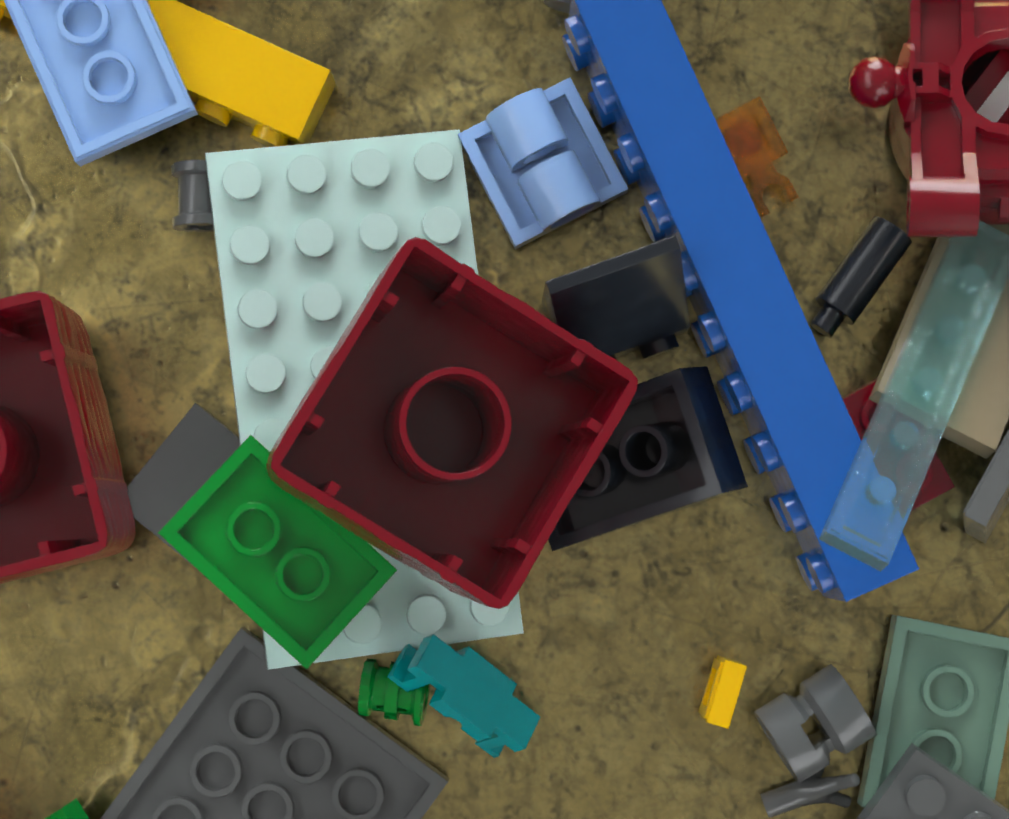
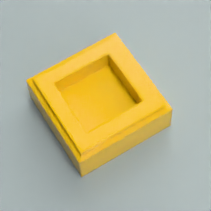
M719 655L717 658H714L698 711L700 717L707 723L729 729L747 669L746 665Z

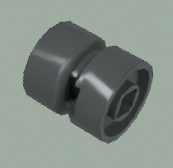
M832 664L800 683V695L797 697L783 693L754 711L755 717L768 740L798 783L830 765V752L833 750L847 754L877 735L870 718L858 698ZM811 716L819 731L806 735L801 724L805 723Z

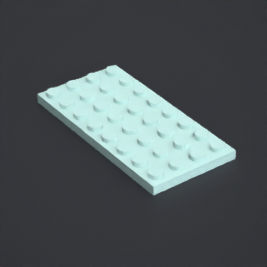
M460 129L205 153L240 445L252 435L269 452L272 450L278 437L291 419L371 287L392 257L407 240L414 237L426 239L459 263L466 264L474 269L478 275L462 144L458 136ZM370 544L397 571L313 663L402 651L407 644L417 649L423 638L432 634L436 635L446 644L524 634L519 592L509 605L504 608L496 609L484 606L449 591L436 581L428 579L419 571L394 559ZM262 629L268 670L301 665Z

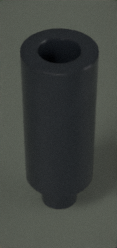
M874 216L815 298L822 308L810 323L811 326L821 334L831 338L842 322L853 325L911 245L912 240L910 237H907L903 230L890 221Z

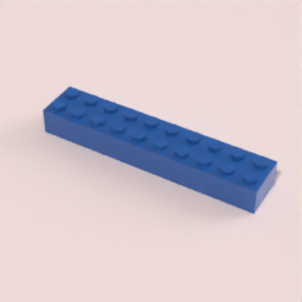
M571 0L569 17L564 19L567 34L562 36L566 53L576 71L585 68L593 88V91L587 93L591 108L599 125L602 128L611 125L619 146V148L613 150L615 161L626 184L630 185L635 182L638 184L645 203L644 206L639 208V212L651 240L655 243L661 239L664 240L676 235L681 250L686 298H689L698 319L691 323L694 337L705 358L712 355L716 357L724 375L723 379L717 381L720 395L729 413L732 416L741 413L751 436L743 439L745 450L755 471L758 474L767 472L777 495L769 498L770 505L782 530L785 533L792 530L798 539L803 553L795 558L806 585L810 591L819 589L823 597L847 602L919 570L662 0Z

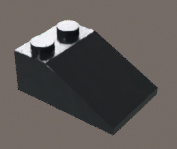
M676 235L545 281L541 302L545 317L578 339H584L591 343L595 348L614 359L640 349L643 360L678 348L679 344L676 336L684 334L690 328L681 250Z
M707 366L679 368L637 385L636 393L624 415L551 533L548 540L552 551L748 487Z

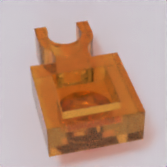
M760 96L754 97L715 118L741 177L746 176L750 183L749 194L760 217L770 213L762 198L763 191L768 185L773 183L778 185L786 201L791 202L798 198L790 180L786 176L780 175L772 164V161L786 155L788 151Z

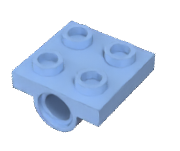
M571 77L544 91L542 88H536L513 97L491 111L486 116V120L458 134L462 148L515 250L626 194L628 191V187Z

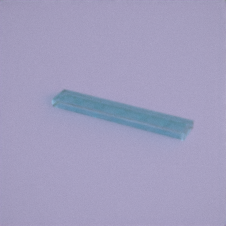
M979 220L976 237H950L819 537V540L880 572L890 563L1008 279L1009 235Z

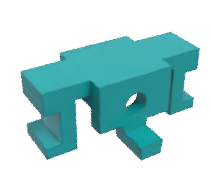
M434 634L423 638L418 650L410 644L405 645L388 675L390 680L406 692L428 684L434 686L436 691L429 705L443 716L459 721L462 725L461 729L476 740L475 744L493 758L500 756L504 745L514 752L526 749L540 720L538 714L512 695L517 683L469 646L455 651Z

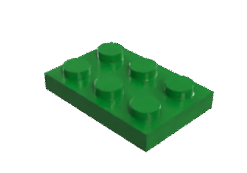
M250 435L158 534L305 669H308L394 575L397 569L367 541L345 529L321 511L313 509L305 502L285 492L270 479L266 469L270 452Z

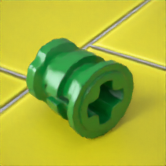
M367 658L364 662L360 680L358 714L370 716L373 711L384 712L385 719L398 720L400 714L411 715L413 724L415 726H422L427 710L430 684L406 692L388 678L395 662L391 661L390 667H381L376 659Z

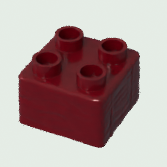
M414 237L407 240L401 246L371 287L322 369L270 451L266 469L270 479L285 492L305 502L313 509L321 511L345 529L394 559L414 568L423 576L436 581L455 594L484 606L501 609L509 605L526 580L564 510L586 478L636 393L638 379L622 363L595 348L586 340L578 339L524 301L506 293L480 277L468 265L459 263L426 239Z
M41 291L21 293L0 299V584L116 555L128 549L136 536L135 520L128 496V489L124 482L115 434L104 390L97 372L98 366L96 358L93 356L89 334L82 318L74 310L56 300L55 297Z

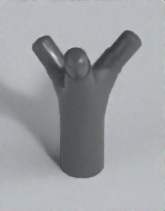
M823 768L801 783L794 781L760 795L769 818L812 804L829 803L848 808L851 805V797L838 791L858 786L860 778L855 773L822 777L825 769Z

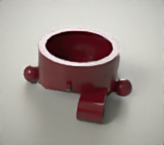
M908 0V40L903 44L897 66H894L886 58L872 56L862 59L849 73L847 82L849 93L859 105L870 109H877L891 102L889 116L891 147L896 162L908 181L906 196L907 237H976L979 223L991 225L1009 224V124L992 122L975 112L966 100L962 86L963 74L974 60L987 52L1009 49V0Z

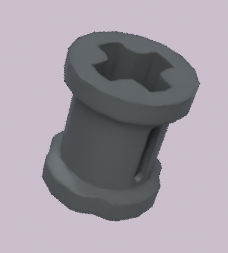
M205 160L175 162L171 166V173L173 177L178 178L179 215L172 218V228L184 232H214Z

